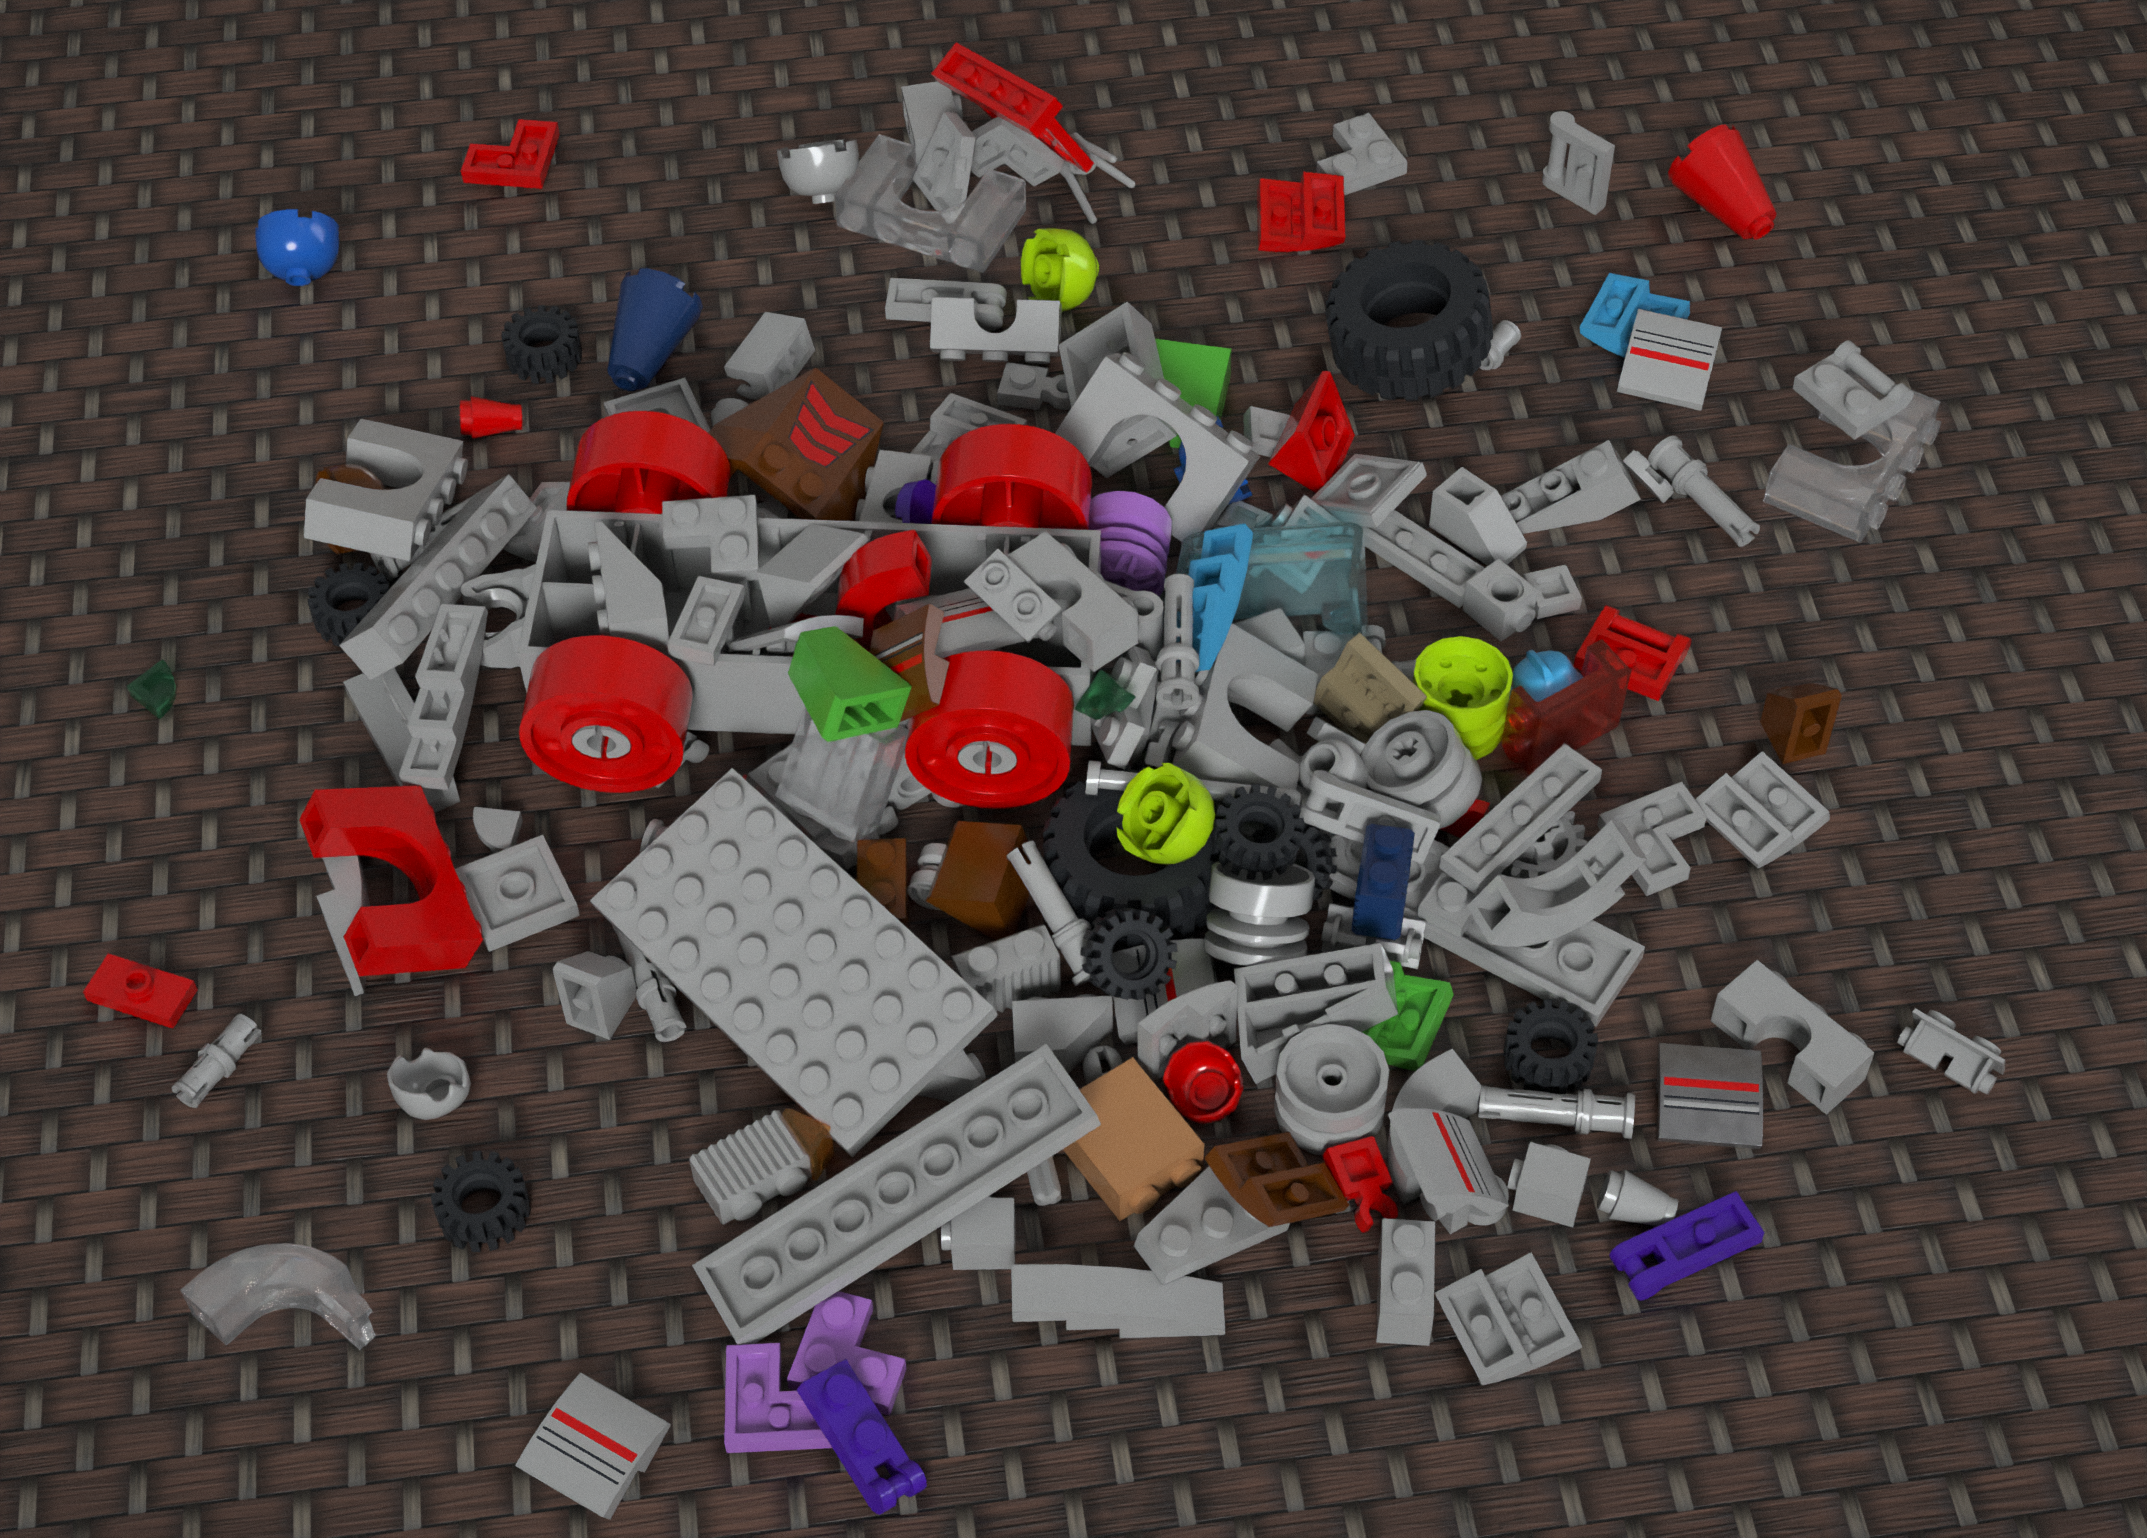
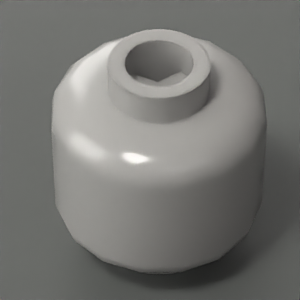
M1336 739L1320 741L1311 746L1303 755L1299 765V778L1309 794L1311 789L1308 784L1315 770L1329 772L1341 781L1367 789L1368 768L1364 760L1344 741ZM1329 798L1325 807L1337 810L1341 802Z

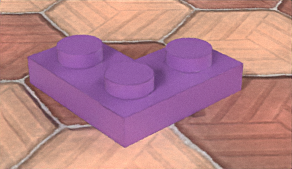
M838 1291L815 1305L787 1377L789 1389L797 1390L805 1380L846 1359L879 1412L890 1416L907 1369L906 1360L860 1347L873 1312L872 1300Z
M780 1343L726 1345L724 1433L726 1453L832 1448L798 1392L781 1391L782 1352Z

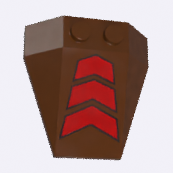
M814 368L719 421L708 433L717 440L728 457L730 478L737 469L740 470L800 519L855 521L857 503L859 499H865L866 473L869 466L873 467L884 422L821 371Z

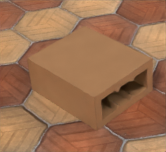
M1133 1057L1079 1089L1097 1114L1101 1125L1065 1147L1063 1151L1119 1221L1134 1212L1136 1214L1144 1213L1158 1201L1160 1196L1176 1186L1178 1188L1188 1186L1200 1175L1204 1166V1143Z

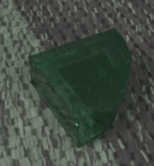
M163 659L127 685L130 696L158 719H161L169 711L176 697L175 679L170 667Z
M1101 669L1074 709L1092 719L1099 720L1114 711L1122 712L1133 702L1136 696L1115 677Z

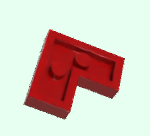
M518 119L510 146L470 143L461 168L463 183L542 189L560 135L558 122Z

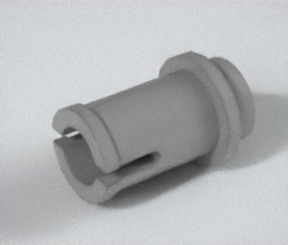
M1502 320L1495 327L1493 339L1491 340V349L1484 361H1481L1480 369L1490 370L1500 367L1504 361V355L1521 339L1520 330L1514 323Z

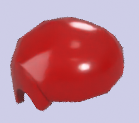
M1210 1041L1190 1042L1174 1052L1163 1076V1082L1174 1108L1182 1116L1199 1124L1219 1122L1237 1108L1244 1089L1242 1073L1233 1056L1226 1049Z

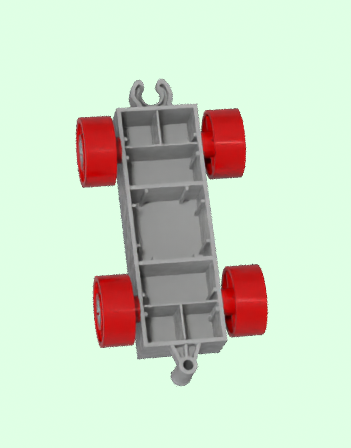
M628 411L607 416L590 426L582 435L577 447L567 495V511L547 510L536 564L525 569H514L503 573L482 575L465 582L461 586L464 605L486 606L487 610L505 607L516 613L517 618L515 622H512L503 631L485 632L480 665L494 668H521L526 689V698L519 727V738L522 748L527 756L544 772L560 781L579 788L608 793H626L649 789L665 782L676 773L681 765L687 730L806 735L813 729L818 732L788 675L793 657L761 655V649H753V655L728 653L729 643L741 637L767 630L771 626L759 580L731 582L744 585L745 598L715 666L669 657L668 650L658 651L633 640L603 636L599 633L597 610L606 609L605 603L595 604L592 576L601 575L600 570L591 571L587 542H596L594 522L602 521L662 583L669 638L697 577L712 578L710 547L665 550L663 541L662 502L727 497L730 480V464L722 446L704 429L680 417L655 411ZM996 424L977 428L954 440L945 449L940 458L932 524L758 518L760 568L812 523L864 533L870 539L869 542L886 535L915 529L932 558L929 595L940 596L969 589L964 581L997 549L1007 556L1045 531L1060 544L1068 545L1076 555V558L1089 570H1096L1101 574V530H1088L1092 487L1091 470L1082 453L1074 445L1050 431L1021 424ZM840 576L832 586L802 613L816 616L835 615ZM1105 581L1120 597H1127L1136 607L1139 620L1138 644L1135 646L1149 651L1153 661H1156L1157 655L1163 648L1164 643L1163 601L1153 592L1144 590L1133 591ZM925 596L897 601L884 608L892 621L898 619L896 606L919 601ZM1060 606L1063 610L1054 618L1053 622L1057 626V630L1046 641H1043L1041 638H1033L1029 643L1024 641L996 648L994 651H968L942 658L949 662V667L938 706L900 722L897 728L855 737L895 738L907 730L905 759L912 775L931 792L959 804L979 808H1012L1031 804L1049 796L1063 784L1068 775L1071 745L1091 746L1092 738L1090 719L1094 708L1096 671L1093 672L1063 645L1062 612L1070 607ZM1129 650L1122 653L1123 658L1126 657ZM1159 670V672H1158V678H1159V679H1161V671H1160V670Z

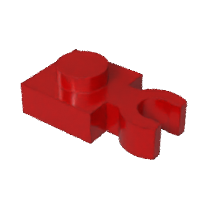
M1374 1136L1327 1148L1322 1156L1346 1200L1355 1199L1358 1207L1355 1210L1354 1218L1359 1230L1363 1233L1367 1232L1374 1224L1369 1210L1379 1211L1383 1218L1397 1219L1398 1209L1395 1202L1389 1196L1382 1193V1191L1389 1188L1393 1181Z

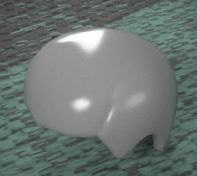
M424 1048L421 1055L413 1061H408L403 1056H398L387 1072L389 1087L396 1103L409 1116L423 1120L442 1117L458 1108L465 1101L471 1086L468 1070L462 1059L452 1052H434L429 1048Z

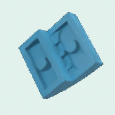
M1609 273L1580 325V334L1600 347L1625 358L1638 309L1688 319L1690 315V301L1651 294L1649 280Z

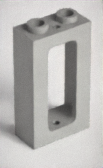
M1128 302L1058 345L1071 408L1107 355L1118 352L1122 355L1123 352L1128 353L1130 351L1132 355L1145 364L1146 368L1144 371L1157 381L1159 378L1164 379L1152 324ZM1135 415L1121 427L1097 465L1092 467L1105 478H1108L1177 436V432L1168 423L1157 417Z

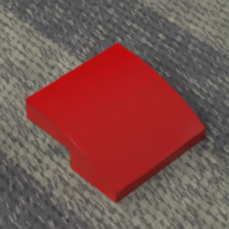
M1303 171L1300 183L1260 178L1257 188L1258 251H1308L1344 243L1346 238L1344 176Z

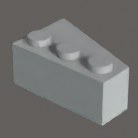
M1381 943L1234 969L1235 984L1238 986L1237 1012L1241 1059L1255 1084L1277 1073L1279 1054L1292 1037L1307 1028L1334 1024L1349 1026L1363 1032L1398 1014L1394 972Z

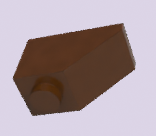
M1807 683L1795 687L1784 686L1774 692L1767 693L1760 723L1782 764L1826 754L1842 697L1838 688Z

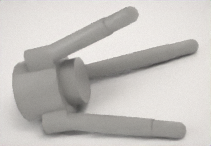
M1075 132L1070 136L1094 162V165L1086 173L1064 160L1060 174L1067 180L1088 221L1094 224L1097 218L1074 174H1089L1097 166L1129 188H1134L1135 182L1108 163L1116 162L1117 158L1115 155L1085 140Z

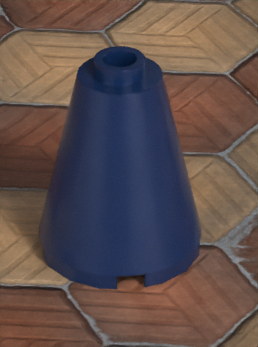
M640 268L637 275L631 276V271L625 274L620 284L607 368L608 374L617 387L626 391L646 388L699 319L703 308L701 299L696 292L691 297L683 291L685 283L680 279L665 272L648 268Z

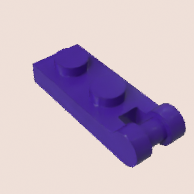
M1737 1191L1620 1243L1610 1252L1609 1258L1617 1270L1625 1271L1631 1280L1628 1287L1635 1298L1641 1301L1652 1297L1663 1287L1761 1243L1765 1232ZM1653 1254L1659 1264L1648 1269L1642 1259Z
M846 1359L801 1383L796 1391L873 1512L881 1515L895 1507L896 1499L903 1495L912 1497L926 1489L927 1481L921 1467L915 1461L909 1459ZM884 1465L891 1477L887 1480L879 1477L876 1469Z

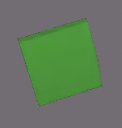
M1389 961L1394 972L1398 1014L1362 1033L1370 1036L1381 1048L1388 1065L1416 1071L1425 1062L1454 993L1450 982L1404 975L1400 962Z

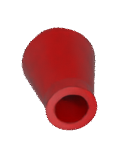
M470 396V400H460L461 435H471V438L475 439L511 430H522L521 404H509Z

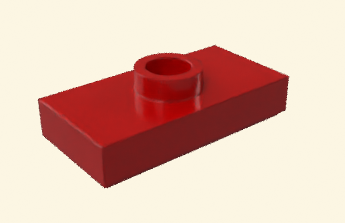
M108 953L83 993L88 1002L174 1029L198 989L194 980Z

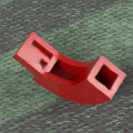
M915 529L886 535L865 544L852 554V557L842 568L835 615L864 618L863 637L853 640L857 641L868 652L870 651L873 631L892 622L884 607L897 601L929 595L932 558Z

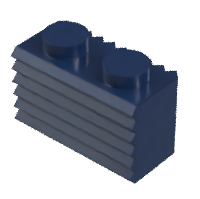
M1378 824L1366 826L1351 931L1356 935L1391 940L1400 938L1415 836L1411 829Z

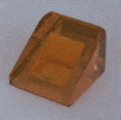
M786 1108L782 1115L807 1152L811 1178L817 1181L834 1155L832 1136L829 1133L831 1128L800 1112Z

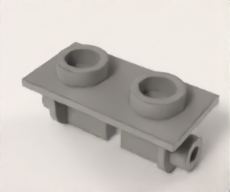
M999 549L992 553L964 581L1026 642L1029 643L1033 638H1041L1043 641H1046L1055 634L1057 626L1053 624L1054 618L1063 609Z
M1329 904L1327 921L1324 923L1321 941H1323L1321 951L1332 952L1381 943L1389 961L1400 962L1401 966L1418 969L1426 921L1403 917L1401 936L1396 940L1356 935L1351 931L1354 907Z
M1915 1008L1912 1014L1913 1024L1917 1025L1916 1029L1914 1030L1906 1026L1897 1041L1898 1044L1905 1047L1903 1053L1910 1055L1936 1070L1943 1057L1947 1055L1953 1060L1946 1069L1944 1076L1962 1085L1974 1094L1981 1091L1988 1095L1997 1080V1077L1990 1074L1992 1069L2002 1075L2005 1072V1059L1999 1056L2001 1050L1980 1036L1975 1035L1970 1040L1954 1031L1956 1024L1937 1011L1929 1010L1925 1014Z

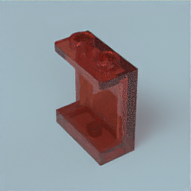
M1602 639L1587 647L1581 673L1584 678L1540 702L1535 701L1522 686L1511 690L1502 746L1507 757L1514 763L1518 762L1529 775L1564 743L1573 750H1577L1618 727L1631 670Z

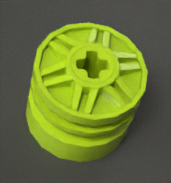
M1463 636L1443 638L1427 646L1416 659L1413 674V683L1427 696L1419 711L1429 710L1443 714L1453 724L1462 738L1463 745L1470 750L1475 760L1494 751L1502 740L1513 679L1509 661L1496 647L1475 638Z

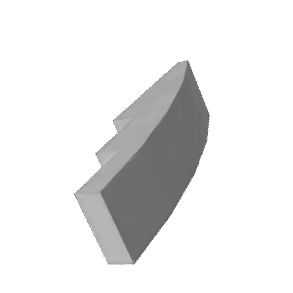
M441 604L415 676L420 690L407 724L412 738L399 772L403 786L421 785L422 788L449 790L473 704L488 615L486 606Z
M360 856L322 857L334 890L318 895L317 899L355 996H358L365 992L367 976H358L343 936L359 908L370 906L365 870Z
M1011 1264L1013 1322L1066 1320V1330L1119 1329L1120 1338L1225 1335L1223 1284L1221 1282L1183 1276L1162 1285L1153 1271L1071 1264Z

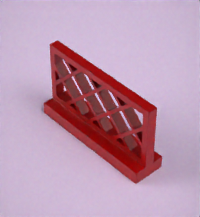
M957 42L931 73L940 84L979 105L991 119L1000 117L1042 141L1061 158L1087 173L1094 165V162L1054 118L1063 105L1053 95Z

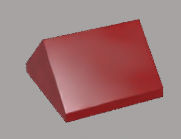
M1322 371L1296 402L1268 463L1315 493L1339 471L1355 436L1330 371Z

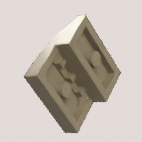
M1359 632L1347 642L1335 667L1322 676L1316 688L1313 703L1341 730L1366 744L1374 732L1389 720L1407 712L1419 711L1427 696Z

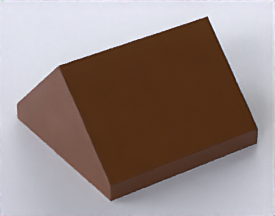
M968 821L956 822L951 831L926 902L995 941L1016 934L1030 893L1006 856L1018 848L1026 863L1031 864L1022 847V844L1028 842L1022 825Z

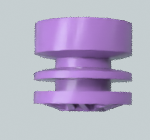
M1113 491L1095 496L1090 500L1088 530H1101V576L1105 581L1133 591L1144 590L1153 592L1160 597L1164 591L1167 556L1169 554L1172 533V519L1168 512L1154 499L1136 492Z

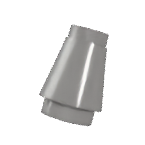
M1609 1170L1602 1184L1596 1208L1606 1212L1608 1219L1659 1226L1674 1219L1678 1207V1199L1670 1197L1665 1192L1626 1170H1623L1621 1174Z

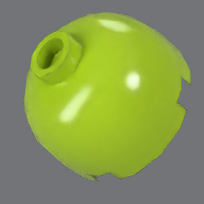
M1058 228L1035 230V238L1026 240L1021 256V278L1023 285L1030 284L1031 290L1036 296L1028 297V299L1060 301L1062 312L1071 310L1087 300L1093 291L1099 273L1097 258L1087 240L1072 230Z
M1161 763L1163 766L1157 769L1147 767L1141 770L1128 783L1118 804L1117 812L1123 815V830L1117 828V836L1125 850L1137 857L1157 864H1176L1195 856L1206 844L1213 830L1215 819L1214 803L1210 793L1200 779L1171 763Z

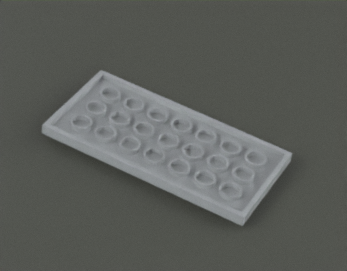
M733 768L590 900L593 906L851 1157L864 1147L998 1016L995 1008Z

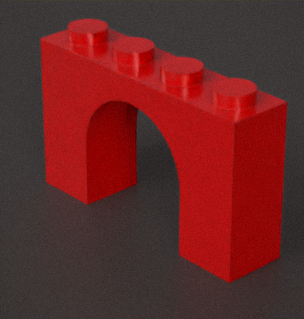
M421 785L315 789L299 819L313 858L371 856L385 860L408 876L419 896L418 902L410 904L359 908L343 936L358 976L466 968L483 941L482 928L479 921L474 918L466 898V888L457 876L451 861L450 848L442 839L436 824L434 809L428 804Z

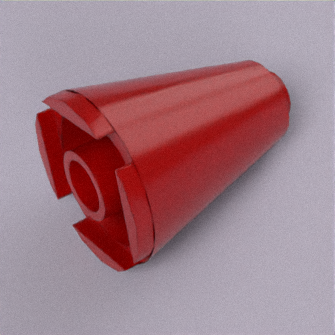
M1723 124L1695 138L1687 145L1692 152L1683 161L1677 156L1672 162L1668 171V179L1677 189L1741 238H1754L1758 240L1767 235L1774 227L1773 221L1777 213L1740 132L1733 125L1730 130L1726 124Z

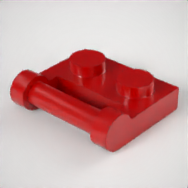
M1606 605L1575 655L1574 667L1659 701L1679 664L1684 661L1692 639L1679 633L1674 637L1619 615L1620 610Z

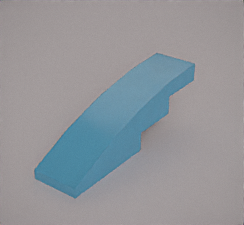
M1245 523L1205 531L1201 559L1190 561L1188 576L1194 580L1193 648L1198 653L1200 665L1195 672L1211 669L1226 640L1235 616L1247 573L1253 532ZM1177 611V628H1180L1181 613ZM1180 637L1176 638V642H1180Z

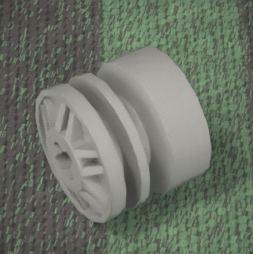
M1219 861L1211 866L1209 900L1220 909L1212 910L1206 916L1207 928L1210 930L1205 933L1204 937L1205 952L1214 958L1243 966H1253L1307 956V944L1304 939L1309 935V925L1298 916L1306 914L1312 909L1315 882L1313 872L1299 865L1292 864L1290 866L1288 864L1286 872L1278 875L1274 869L1272 879L1263 880L1262 873L1257 872L1255 880L1246 879L1247 870L1241 869L1238 876L1230 872L1233 864L1231 861L1224 867Z

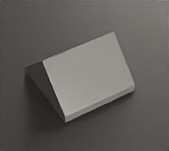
M811 523L763 565L756 573L771 628L790 624L833 585L840 576L845 563L852 557V554L867 544L870 539L864 533Z

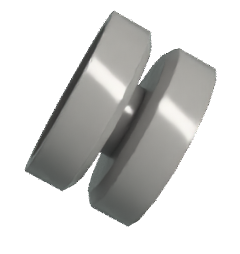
M1422 710L1407 712L1393 718L1374 732L1362 750L1361 758L1364 760L1369 771L1366 782L1368 789L1439 814L1441 818L1439 829L1451 825L1464 815L1479 795L1482 783L1479 764L1470 750L1463 745L1462 738L1453 724L1443 714Z
M1334 1024L1310 1027L1292 1037L1279 1054L1276 1073L1274 1112L1279 1129L1283 1133L1290 1132L1299 1148L1311 1154L1322 1156L1327 1148L1370 1136L1375 1138L1383 1125L1389 1078V1067L1381 1048L1370 1036L1352 1027Z

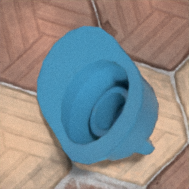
M1531 649L1526 652V658L1514 667L1508 703L1525 718L1535 720L1549 719L1565 714L1577 707L1585 699L1589 688L1585 678L1577 672L1566 655L1552 650L1536 653Z

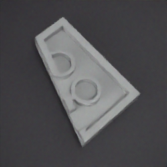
M1209 1166L1138 1233L1134 1247L1161 1284L1165 1285L1288 1230L1290 1223L1268 1227L1258 1221L1235 1201Z

